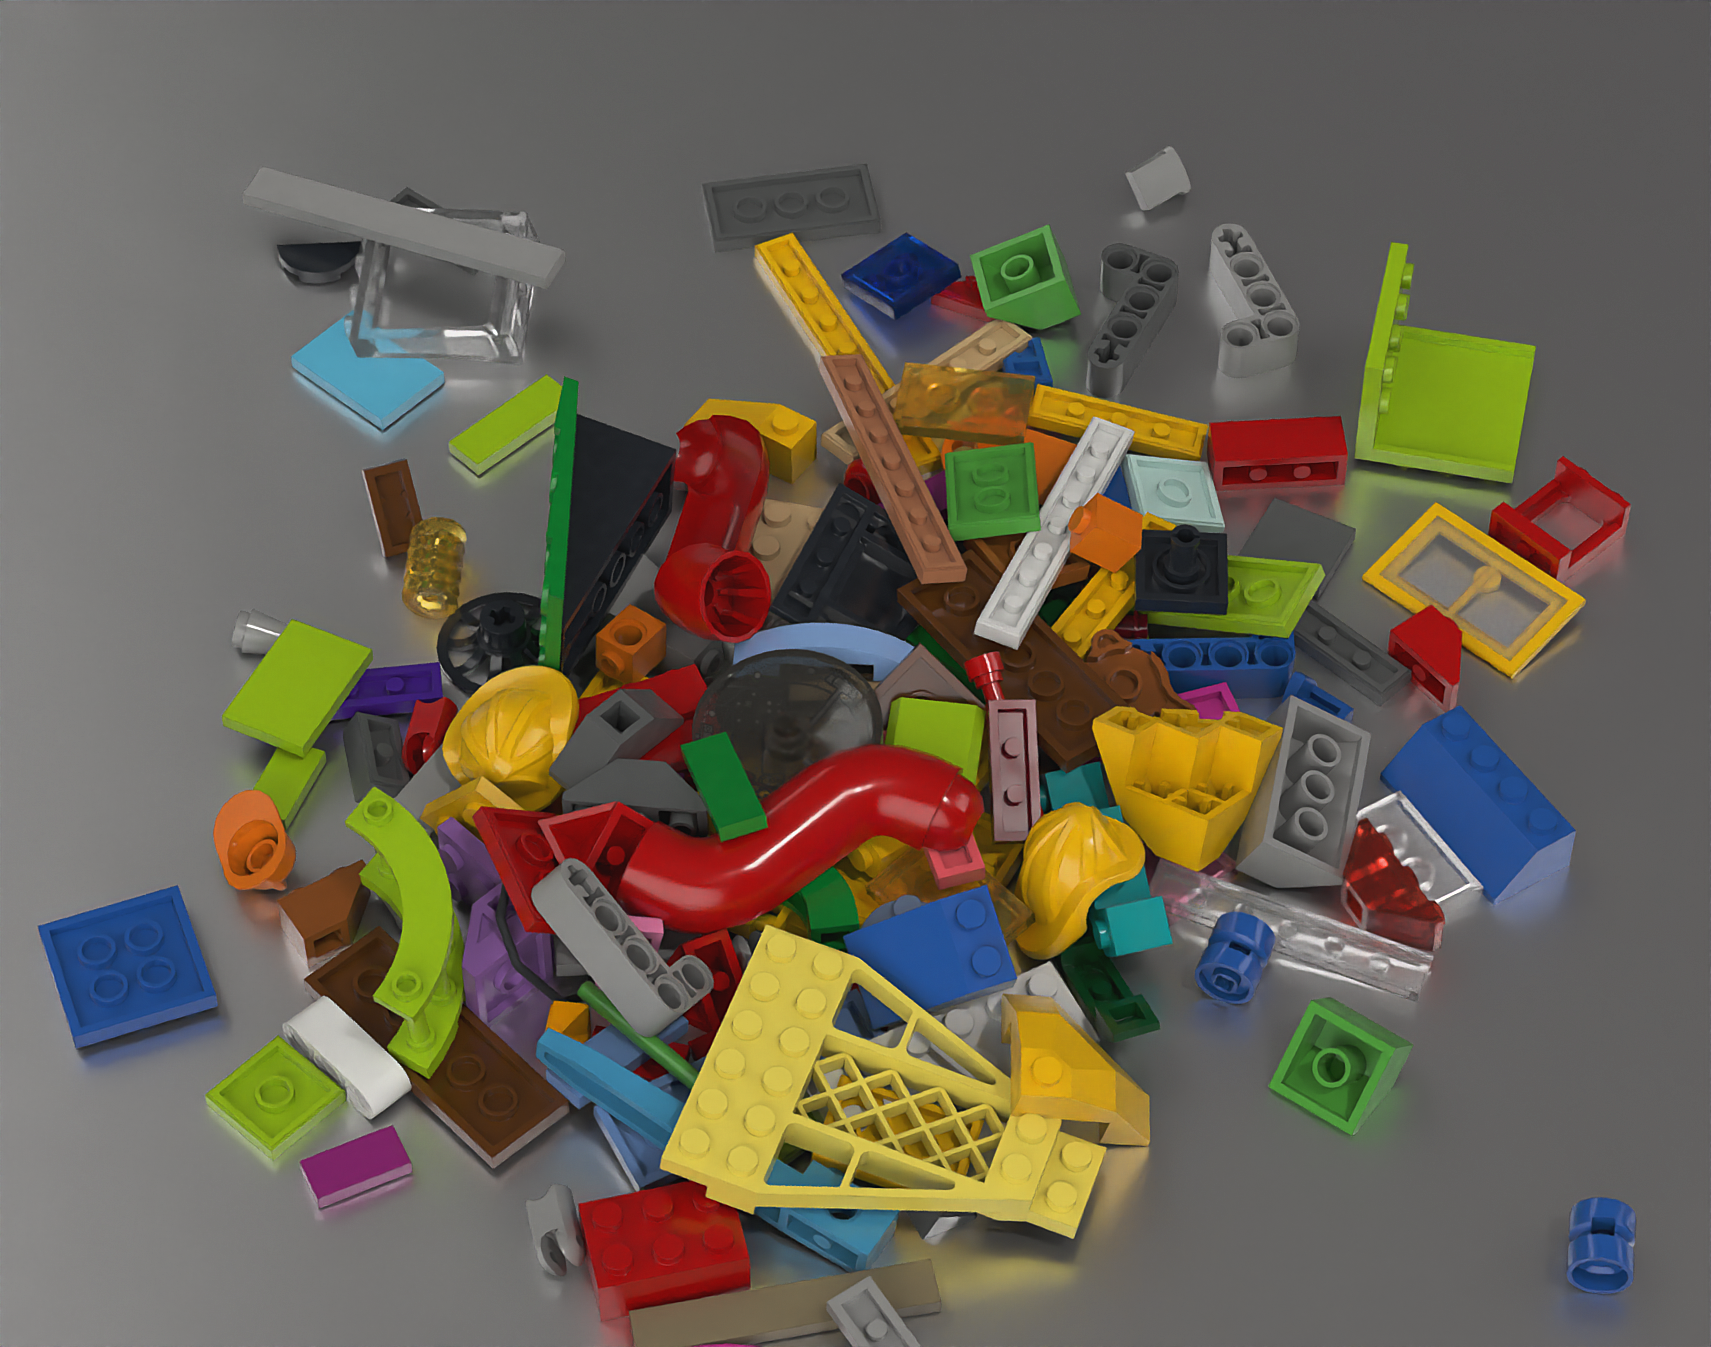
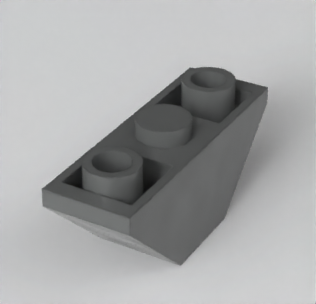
M620 689L586 715L550 767L549 775L564 789L568 790L617 758L640 759L683 725L684 718L651 689Z
M617 758L563 792V814L619 801L651 821H660L686 835L698 838L709 836L708 812L701 796L664 761Z

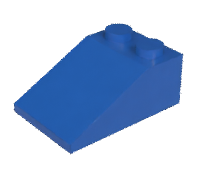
M987 885L933 901L843 936L848 954L860 958L928 1013L1012 988L1017 980ZM858 984L872 1031L904 1021Z

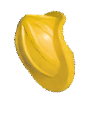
M528 665L503 672L482 685L460 709L448 727L443 740V757L458 783L463 786L483 776L526 811L538 812L554 803L564 791V788L549 775V769L572 737L579 717V701L573 684L563 673L556 669L541 665Z
M1081 802L1067 803L1061 808L1043 815L1030 829L1024 844V859L1011 908L1013 935L1021 951L1037 960L1050 959L1063 953L1087 931V913L1093 901L1111 886L1131 880L1140 873L1145 862V849L1140 837L1132 828L1123 822L1103 815L1096 807L1087 806Z

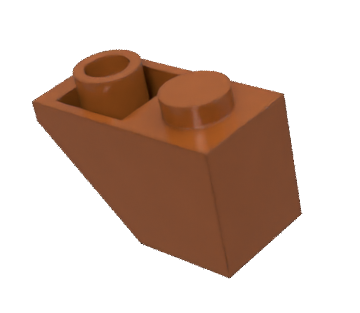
M363 859L347 867H340L330 875L305 887L296 888L288 893L287 896L277 900L282 930L308 968L341 953L353 944L371 896L370 889L362 884L359 875L366 866Z

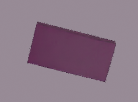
M393 1125L299 1161L301 1172L319 1209L413 1172L411 1161Z

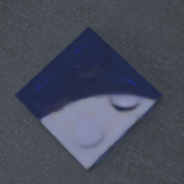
M906 232L842 273L841 278L845 289L892 319L897 320L960 279L961 273L958 263Z

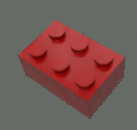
M695 1181L579 1203V1221L585 1244V1256L600 1320L606 1321L629 1316V1311L751 1290L750 1257L737 1208L705 1197L707 1186Z

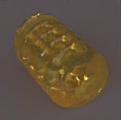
M433 517L422 520L412 528L409 535L410 544L407 549L408 558L405 564L406 572L401 592L402 601L407 609L426 619L439 620L454 615L458 608L457 598L460 595L459 584L462 580L461 570L464 565L463 556L465 554L467 536L462 525L453 519Z

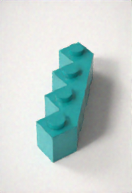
M1099 762L1081 765L1067 774L1063 770L1039 775L1040 804L1044 815L1061 808L1067 803L1081 802L1087 806L1096 807L1103 815L1123 822L1120 805L1109 807ZM1144 865L1140 873L1133 879L1115 884L1101 893L1088 909L1087 915L1093 926L1096 944L1099 949H1103L1106 957H1115L1173 944L1163 897H1151Z

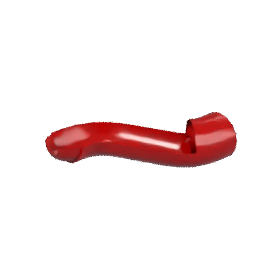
M712 415L709 419L697 420L676 432L680 442V449L675 462L674 488L676 490L688 491L666 561L661 565L654 581V594L661 611L685 632L702 639L739 643L750 639L763 626L771 603L772 592L769 575L761 561L749 553L768 492L770 460L766 444L760 432L747 420L730 415Z
M875 743L839 750L809 765L759 801L767 819L768 827L721 842L717 832L711 836L698 838L686 835L660 821L655 822L646 832L633 854L621 880L615 901L629 916L662 919L663 929L678 933L710 934L712 931L745 924L776 908L873 837L888 836L921 851L922 847L937 851L957 850L968 844L980 816L985 811L983 798L975 784L962 775L963 768L934 754L904 745Z

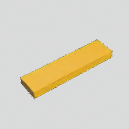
M1037 384L1027 423L1028 426L1081 438L1094 416L1135 431L1132 444L1128 450L1161 458L1200 462L1208 428L1206 424Z

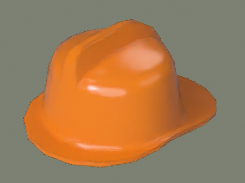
M245 790L234 795L221 808L216 817L213 830L215 848L223 867L224 876L229 885L238 890H250L253 888L256 890H269L271 888L279 891L285 890L287 888L286 878L292 871L296 861V848L285 832L275 803L270 796L259 790Z

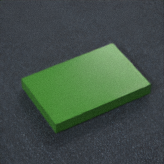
M1029 442L945 454L948 529L954 541L1041 531L1034 443Z

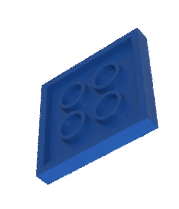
M178 885L38 926L41 942L76 1049L218 1006L216 993Z

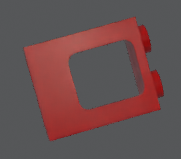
M1562 456L1557 460L1554 479L1515 509L1502 502L1492 510L1488 536L1560 583H1564L1626 534L1631 504L1619 493L1610 490L1592 477L1584 468L1578 467ZM1561 503L1572 504L1602 526L1573 550L1567 548L1535 524Z

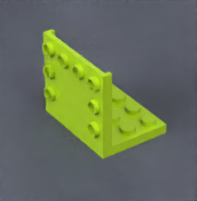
M1391 242L1365 365L1354 458L1512 483L1536 346L1398 325L1399 320L1406 321L1410 295L1403 294L1402 292L1403 289H1411L1414 264L1406 262L1408 244Z

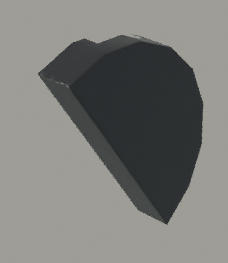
M362 241L277 245L278 257L284 270L298 275L299 280L302 282L317 284L341 279V273L349 270L353 265L354 267L358 266L363 253Z

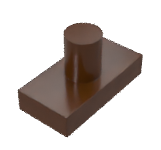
M400 459L362 469L383 556L387 558L428 547L429 543L407 459Z

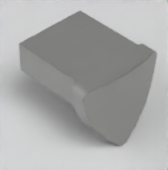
M1170 145L1161 149L1155 156L1125 172L1141 210H1150L1178 193L1184 195L1191 191L1190 180L1177 152Z

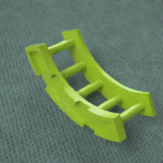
M374 786L348 816L345 824L346 827L363 837L377 851L359 873L362 884L387 902L403 923L400 943L393 964L384 981L373 994V999L375 1002L405 1018L397 1034L387 1046L389 1054L398 1062L430 1079L443 1061L455 1038L459 1027L457 1021L461 1013L463 1001H466L461 967L465 945L457 916L453 910L452 892L446 869L436 846L426 830L408 810L394 798Z

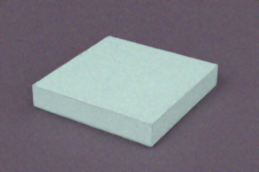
M1132 454L1125 455L1121 467L1132 510L1142 514L1143 517L1149 512L1177 526L1191 525L1197 528L1199 532L1223 533L1225 524L1208 462Z

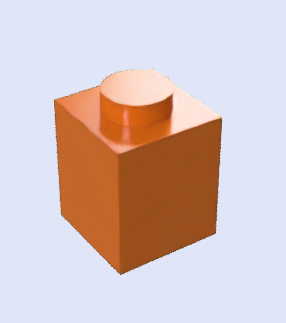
M1097 493L1084 506L1077 507L1071 515L1068 529L1071 531L1070 552L1116 573L1141 550L1143 515Z

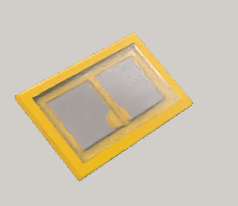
M1437 502L1362 576V580L1414 614L1432 604L1445 617H1450L1455 621L1462 631L1463 647L1511 679H1514L1586 604L1584 597Z

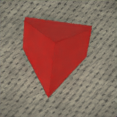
M619 801L538 820L558 863L560 864L569 858L583 862L614 899H616L621 880L633 854L646 832L655 823Z
M727 928L712 931L710 934H704L679 944L666 963L670 967L683 956L692 955L701 959L710 969L714 979L712 990L682 1014L689 1021L688 1025L707 1033L720 1028L743 977V972Z

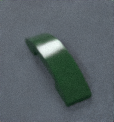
M1087 915V931L1063 953L1054 957L1072 996L1085 1017L1104 1039L1112 1043L1160 1030V1021L1143 995H1133L1110 957H1106L1103 949L1098 948L1093 934V926Z

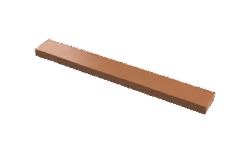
M863 355L820 357L819 371L920 583L932 584L965 581L967 567Z

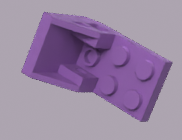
M451 816L437 827L440 848L438 852L446 869L452 899L457 902L462 900L472 908L461 966L466 1006L491 1028L539 989L514 969L496 923V911L503 882L485 844ZM509 898L505 919L520 960L544 982L548 983L554 978L553 934L525 932Z

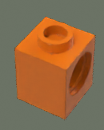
M631 604L596 634V668L602 670L607 676L616 678L625 684L639 682L666 657V623Z

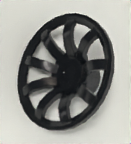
M492 593L477 597L455 610L444 622L437 639L438 662H440L444 675L455 686L473 695L482 685L470 681L466 676L473 673L485 661L488 655L491 656L487 681L502 673L504 658H509L513 669L525 666L522 652L538 663L540 649L534 642H539L540 630H536L532 625L542 616L541 599L524 593ZM518 603L531 605L532 608L525 615L524 609ZM481 606H484L480 612L479 619H477L470 613L471 611ZM459 621L472 631H476L472 636L464 639L449 638L453 628ZM477 647L473 655L460 666H453L448 650L464 652Z

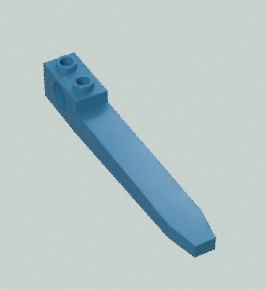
M548 1028L537 1041L536 1058L576 1091L662 1150H665L685 1103L593 1048ZM777 1159L766 1184L777 1186L840 1187L845 1174L836 1168H827L815 1160L811 1162L802 1174ZM853 1183L851 1184V1187L860 1188ZM756 1207L754 1211L756 1215L775 1228L850 1273L868 1270L873 1266L894 1236L900 1212L899 1210ZM831 1213H844L847 1216H849L850 1219H837L834 1216H832Z

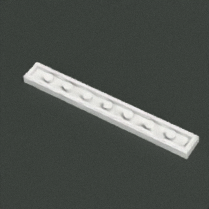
M1093 416L1040 509L1041 531L1027 532L978 618L974 634L1016 650L1019 648L1071 554V531L1068 529L1071 515L1077 507L1084 506L1097 493L1104 494L1132 444L1135 431Z

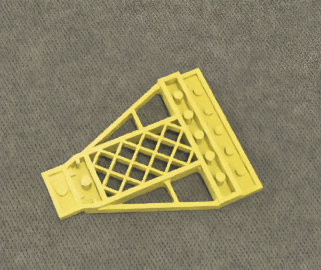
M766 924L664 1150L659 1169L707 1186L705 1197L754 1214L756 1207L976 1212L998 1221H1026L1074 1239L1107 1148L1061 1132L1062 1119L1043 1118L1038 1114L1029 1113L1021 1117L1011 1116V1079L864 961L853 955ZM852 983L861 985L908 1023L898 1046L888 1048L834 1027ZM914 1032L921 1033L978 1080L910 1056L907 1053V1049ZM844 1068L852 1083L831 1089L824 1074ZM859 1070L873 1074V1076L863 1078ZM812 1078L820 1094L803 1099ZM891 1085L899 1100L879 1107L870 1090ZM906 1087L919 1091L920 1093L911 1096ZM859 1095L867 1111L847 1118L838 1101ZM938 1102L946 1117L926 1124L918 1108L929 1103ZM953 1104L968 1110L958 1113ZM827 1106L835 1122L825 1125L809 1119L807 1113ZM906 1112L915 1128L894 1135L885 1118H891ZM985 1119L993 1135L973 1141L965 1125ZM1001 1122L1007 1123L1005 1129ZM875 1124L882 1140L871 1142L858 1137L854 1130L859 1127L862 1128ZM953 1130L962 1146L942 1153L933 1136ZM922 1141L931 1157L920 1160L905 1154L902 1147ZM784 1142L849 1165L840 1187L777 1186L766 1183ZM997 1148L991 1166L988 1168L981 1154ZM969 1157L978 1175L972 1177L953 1172L949 1165ZM859 1169L911 1189L851 1187V1184Z

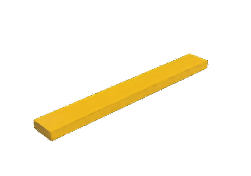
M790 233L755 245L756 259L820 356L861 354L881 394L895 386L795 235ZM921 423L902 435L921 475L941 469V452Z

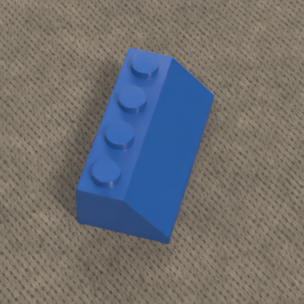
M1461 705L1424 723L1380 774V780L1493 906L1570 864L1576 830Z

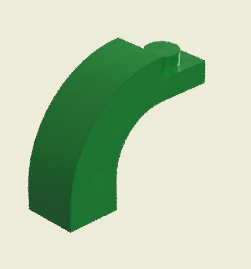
M832 866L781 903V905L791 909L801 918L807 929L809 940L848 954L843 936L860 930L858 912L850 887L842 875Z

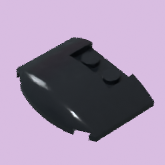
M839 483L815 523L784 582L777 591L768 611L790 624H848L880 631L905 641L916 628L918 622L897 602V589L917 579L918 576L886 510Z

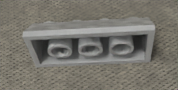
M1290 695L1265 720L1282 727V737L1244 820L1235 869L1275 888L1342 885L1347 877L1371 733Z

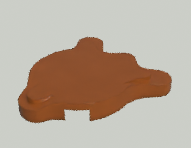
M1103 629L1093 635L1091 651L1087 656L1086 664L1130 707H1135L1138 712L1153 717H1160L1162 708L1197 710L1193 704L1183 700L1174 692L1170 684L1169 673L1162 660L1154 652L1151 651V655L1143 650L1132 647V642L1123 639L1116 631L1111 629Z

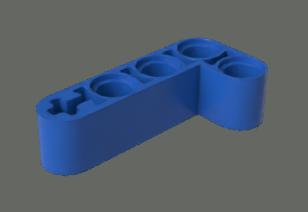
M1293 631L1289 638L1249 634V637L1127 640L1133 643L1132 647L1143 650L1151 655L1152 651L1162 660L1169 673L1170 684L1176 694L1226 682L1234 699L1277 698L1284 695L1294 671L1296 651Z

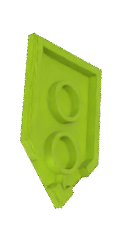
M901 697L891 704L885 744L904 745L939 756L963 768L962 775L976 784L986 712L977 705Z

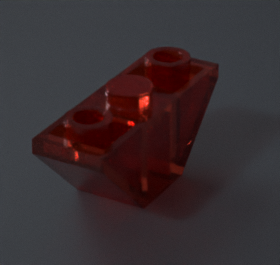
M1368 818L1360 820L1343 872L1341 904L1366 937L1430 952L1440 949L1443 927L1446 924L1441 907L1436 901L1428 900L1420 889L1419 881L1414 871L1407 865L1403 866L1395 856L1393 846L1384 832H1377Z

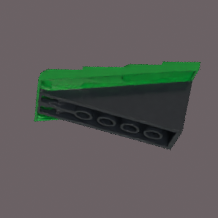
M564 376L554 424L555 438L549 491L550 509L546 532L545 577L541 597L542 618L539 635L540 652L538 665L556 669L568 678L626 586L643 555L646 554L672 512L676 449L577 414L579 381Z

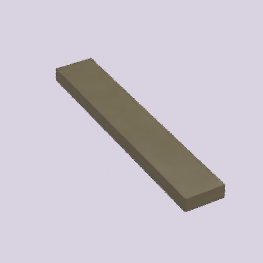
M931 1259L632 1310L629 1311V1321L635 1347H693L710 1344L751 1345L840 1329L826 1311L827 1301L868 1276L872 1278L900 1318L941 1311V1298Z

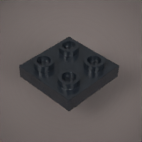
M1186 524L1179 525L1172 531L1142 529L1141 550L1134 555V611L1227 615V533L1199 532L1197 528Z

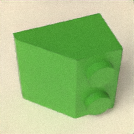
M1049 224L970 255L987 317L1043 330L1081 315L1066 259Z
M1331 997L1311 1000L1268 1087L1352 1136L1358 1132L1392 1089L1414 1044Z

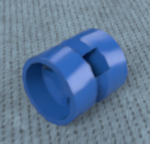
M1231 911L1222 914L1216 921L1209 937L1208 947L1203 951L1195 969L1194 978L1198 986L1209 996L1228 1004L1248 1002L1255 994L1262 977L1263 968L1267 965L1275 947L1276 937L1273 930L1264 921L1244 912Z
M1606 1197L1589 1198L1579 1201L1572 1207L1569 1214L1568 1237L1570 1245L1567 1250L1566 1268L1568 1281L1585 1292L1595 1294H1612L1623 1291L1631 1285L1634 1279L1635 1211L1628 1204Z

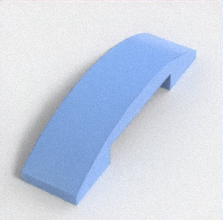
M792 624L755 633L750 639L735 643L733 675L753 676L754 673L759 672L762 676L779 677L780 661L874 665L873 681H882L910 653L914 646L880 631L848 624Z

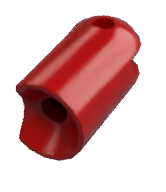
M442 697L432 703L416 700L401 754L406 769L414 775L443 744L447 729L458 714L457 705L451 699Z

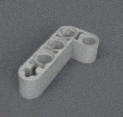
M1232 223L1216 227L1211 236L1209 269L1237 320L1227 323L1221 330L1218 358L1219 369L1229 377L1245 378L1292 364L1297 356L1300 329L1298 317L1248 231L1244 227Z
M573 858L566 859L533 887L531 897L537 911L629 1025L642 1036H656L712 990L714 986L712 973L701 959L692 955H686L669 967L594 873L583 862Z

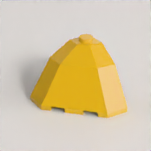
M1115 706L1093 719L1092 730L1117 806L1120 805L1122 817L1156 856L1171 861L1172 865L1177 869L1199 872L1221 856L1245 820L1282 737L1283 728L1243 712L1223 711V716L1220 720L1198 719L1199 713L1197 710L1162 708L1160 717H1153L1138 712L1135 707Z
M1002 994L1001 1043L1011 1044V1116L1021 1117L1029 1113L1038 1114L1043 1118L1099 1122V1143L1149 1146V1095L1052 997Z

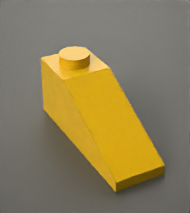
M709 398L684 424L686 426L697 420L709 419L712 415H730L747 420L760 432L766 444L770 460V474L792 485L817 458V422L781 404Z

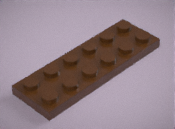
M972 549L961 554L967 567L965 581L921 584L919 578L897 589V602L964 670L963 663L974 657L995 651L1000 653L1005 671L1001 673L1003 681L1000 682L1005 700L1035 699L1037 744L1066 774L1100 755L1092 730L1093 719L1115 706H1130L1038 615H1036L1017 650L974 634L976 622L1001 578Z
M378 926L303 980L305 991L312 998L318 1000L322 996H326L331 999L388 1052L387 1046L397 1034L405 1018L375 1002L373 999V994L384 981L399 947V943ZM462 1004L461 1013L457 1021L459 1027L455 1038L443 1061L430 1079L404 1064L398 1063L404 1069L411 1082L412 1088L410 1091L489 1166L495 1169L568 1114L569 1102L467 1006Z

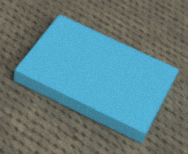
M354 310L291 356L294 369L381 430H384L445 383L443 371Z

